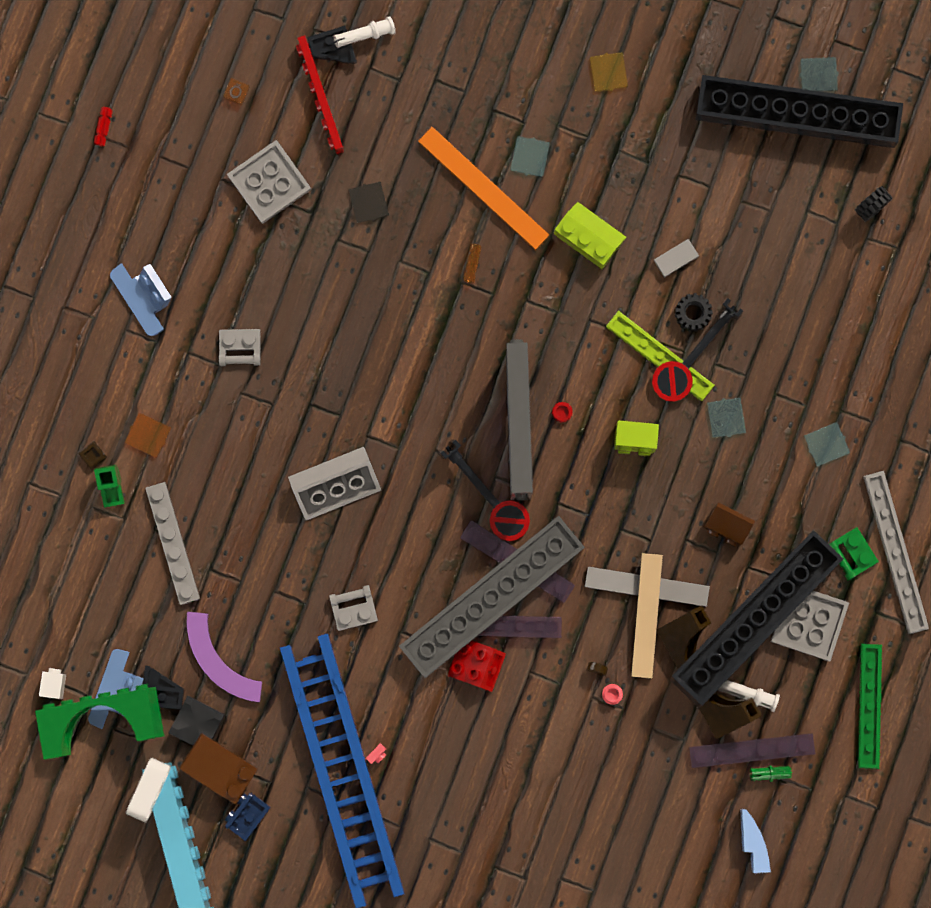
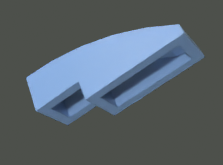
M740 809L742 851L751 852L752 872H771L769 857L761 832L748 811Z

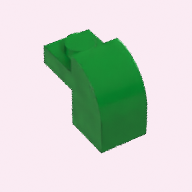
M117 465L95 468L97 487L101 491L104 508L124 504L122 481Z

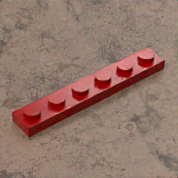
M305 35L298 37L299 44L296 45L299 57H304L305 63H302L305 75H310L311 81L308 84L311 93H316L318 100H315L318 112L322 111L324 119H321L324 131H329L330 137L327 140L330 149L335 148L336 154L342 153L344 149Z

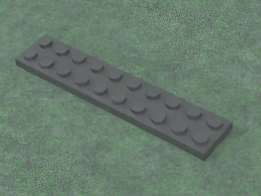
M559 516L556 517L399 647L423 677H428L585 547Z

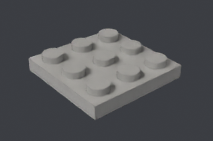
M277 140L227 174L262 224L312 190Z
M812 591L774 631L771 642L830 662L849 602Z

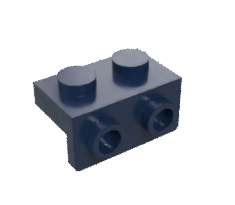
M252 792L248 796L244 794L237 803L240 806L236 812L232 810L225 819L227 822L225 827L245 841L271 808Z

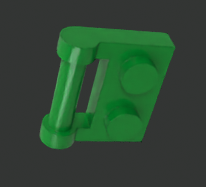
M858 527L829 544L844 558L839 564L846 574L844 576L847 581L879 562ZM843 544L855 563L856 569L852 570L838 545Z

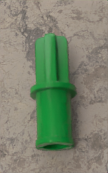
M768 765V768H750V773H752L750 774L751 781L769 780V782H772L774 779H790L792 776L790 766L772 767Z

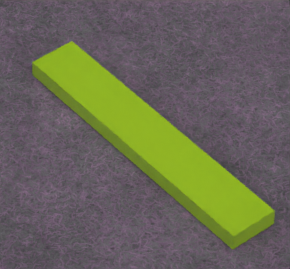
M619 310L606 326L608 330L657 368L669 361L684 362ZM690 366L689 370L693 378L690 393L702 402L715 385Z

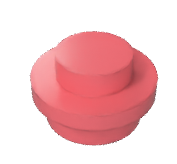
M610 684L603 689L602 697L607 704L615 705L622 700L623 692L618 685Z

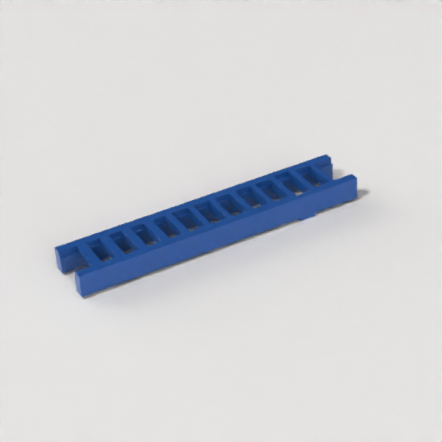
M329 634L318 636L322 655L316 656L315 654L296 662L291 645L281 647L280 650L356 908L367 905L362 888L389 880L394 897L403 895L405 892ZM325 660L328 670L327 675L304 682L301 681L298 667ZM326 680L331 681L334 694L307 702L303 687ZM336 699L340 714L313 722L309 707ZM342 719L346 734L319 742L315 727ZM348 739L352 754L325 762L321 747ZM354 759L358 774L330 781L327 766ZM360 779L363 794L336 801L333 786ZM366 800L369 812L342 820L339 808ZM372 820L375 832L350 840L347 839L345 828ZM378 841L381 852L356 860L353 859L350 848ZM384 861L385 873L359 880L356 868Z

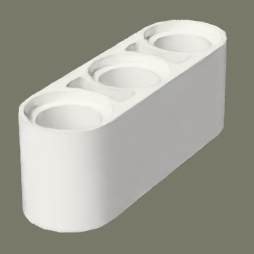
M150 759L126 812L127 815L145 823L147 822L171 766L156 759Z

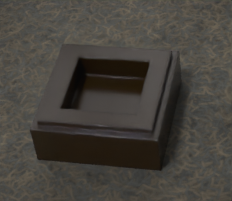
M95 441L78 453L91 470L107 458Z

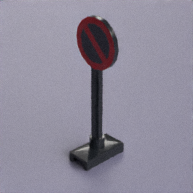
M729 298L722 304L723 312L719 315V320L683 363L669 361L661 364L653 374L652 385L660 398L675 402L682 400L689 394L693 383L689 367L726 323L729 324L733 318L738 320L743 314L741 308L736 313L734 311L736 309L735 306L731 308L728 306L731 302Z
M455 439L450 440L449 443L453 447L447 446L445 448L447 450L446 453L443 450H439L437 454L442 459L449 458L453 464L455 463L493 507L489 518L490 528L493 533L506 541L517 540L524 536L530 524L529 513L526 508L519 502L512 500L499 502L462 459L463 456L458 451L461 445Z

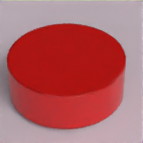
M566 402L555 404L552 410L553 418L560 423L569 421L573 414L572 407Z

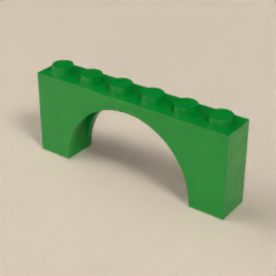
M148 684L135 686L136 690L134 691L124 688L116 690L117 694L111 695L110 692L100 693L98 698L92 699V696H85L79 698L80 702L74 703L73 699L61 701V706L55 707V703L42 705L43 709L36 710L35 712L43 759L71 755V738L77 722L88 710L99 705L107 706L120 712L132 726L137 741L164 737L156 687L148 688Z

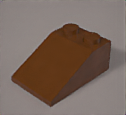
M203 733L200 734L179 767L180 770L234 804L237 803L258 770L251 762Z

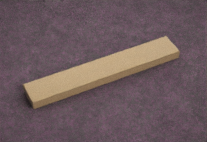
M642 553L632 677L652 678L663 555Z

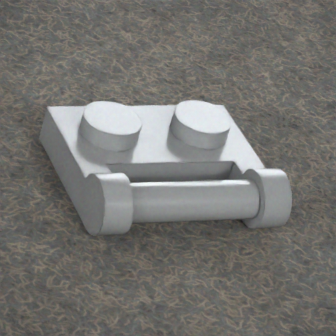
M219 330V365H261V330ZM254 350V356H226V351Z
M369 585L352 592L329 595L338 631L378 621ZM366 597V603L339 609L338 603Z

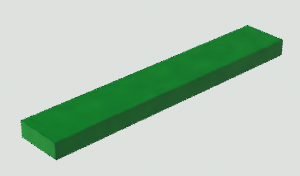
M860 644L858 768L880 769L882 645Z

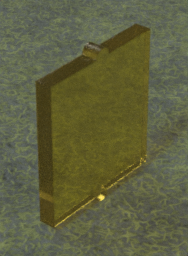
M623 52L605 53L604 55L590 57L595 92L613 91V89L628 87Z

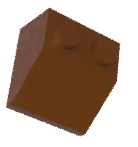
M718 502L714 506L704 528L707 529V534L715 538L721 536L726 539L725 543L736 547L744 543L755 521Z

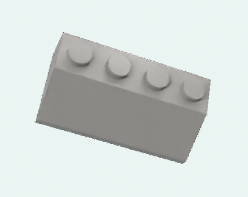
M364 447L288 477L305 520L381 491Z

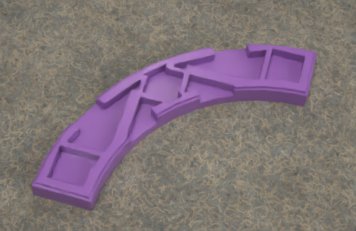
M187 612V632L190 646L198 664L207 676L230 694L249 701L260 702L262 682L248 679L234 672L221 660L215 651L209 634L208 614Z

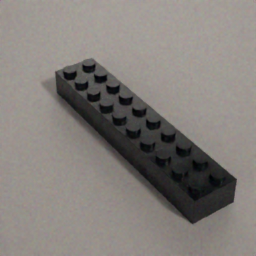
M702 75L695 120L895 148L899 141L903 103Z
M813 530L669 680L700 709L844 558Z

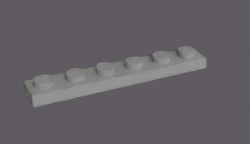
M166 482L146 487L179 603L184 605L200 600Z

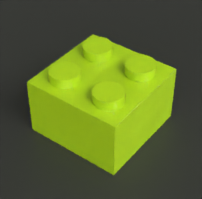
M617 421L614 450H618L619 454H630L631 451L638 452V455L650 456L657 450L659 424Z

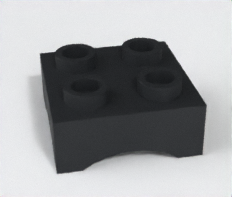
M187 696L168 733L191 745L195 744L201 733L214 739L225 714Z

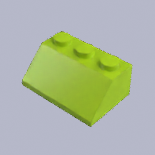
M579 202L566 213L554 229L555 236L602 270L626 239V236Z

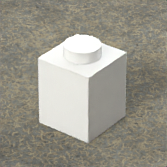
M49 668L48 672H42L39 696L63 699L66 674H61L60 669Z

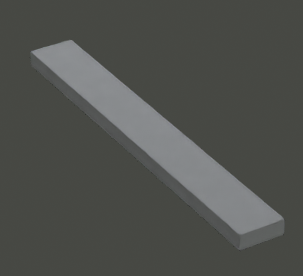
M881 471L863 476L907 632L912 634L927 630L929 626L885 473Z

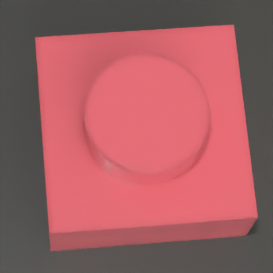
M380 743L366 759L371 764L374 762L378 764L386 756L384 753L386 748Z

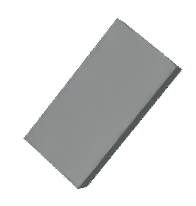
M689 239L654 259V262L665 278L698 258L699 255Z

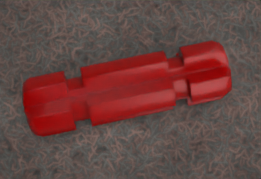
M108 107L101 108V117H99L96 130L97 135L94 138V144L103 147L106 143L105 136H107L109 130V118H111L113 112Z

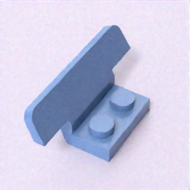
M121 263L111 271L110 277L147 335L155 336L164 330L155 313L168 306L172 297L151 264L143 267L140 275L132 279Z
M120 649L112 651L96 698H98L100 693L110 692L111 695L117 694L116 690L129 688V691L136 690L135 686L142 685L143 678L123 671L130 652ZM99 705L91 709L88 721L91 725L103 729L109 710L120 715L122 714L113 708Z

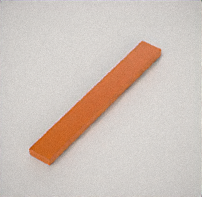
M433 127L418 141L535 251L549 237V234Z

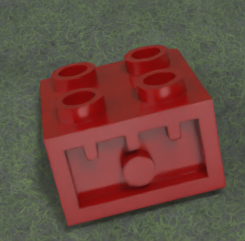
M470 641L455 654L448 676L492 692L506 653Z

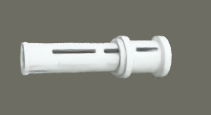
M389 16L379 22L371 21L368 26L334 35L333 38L334 41H337L335 43L336 47L339 48L340 46L370 37L378 39L379 36L384 34H395V27L392 18Z
M728 680L718 689L743 699L752 697L757 706L769 708L771 712H775L780 697L779 694L772 695L764 692L761 688L755 690Z

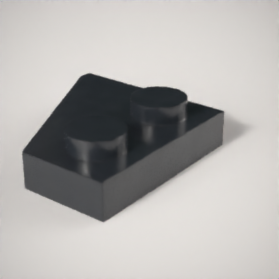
M346 26L307 37L313 58L357 64L351 43L339 48L335 45L337 41H334L333 36L347 32Z
M145 665L143 685L148 684V688L156 687L159 707L181 709L185 689L152 667Z

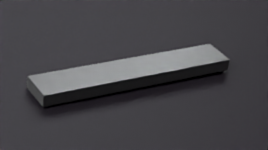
M588 567L585 587L638 596L640 575ZM661 578L659 599L707 607L710 586Z

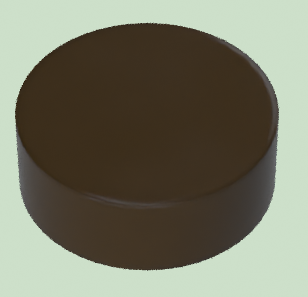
M589 662L587 671L606 676L608 667L599 663Z

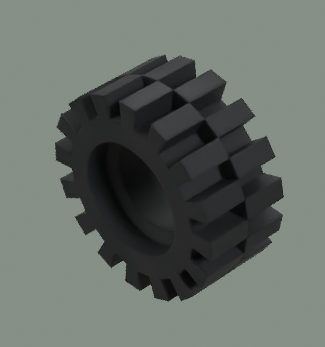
M880 186L855 208V211L864 222H867L882 210L893 197L883 186Z
M693 293V295L687 294L681 298L675 309V318H677V323L681 325V328L697 332L708 325L713 311L711 309L712 305L709 304L707 298L705 299L703 295L699 296L697 293ZM691 305L698 306L701 309V317L697 320L689 319L686 315L687 307Z

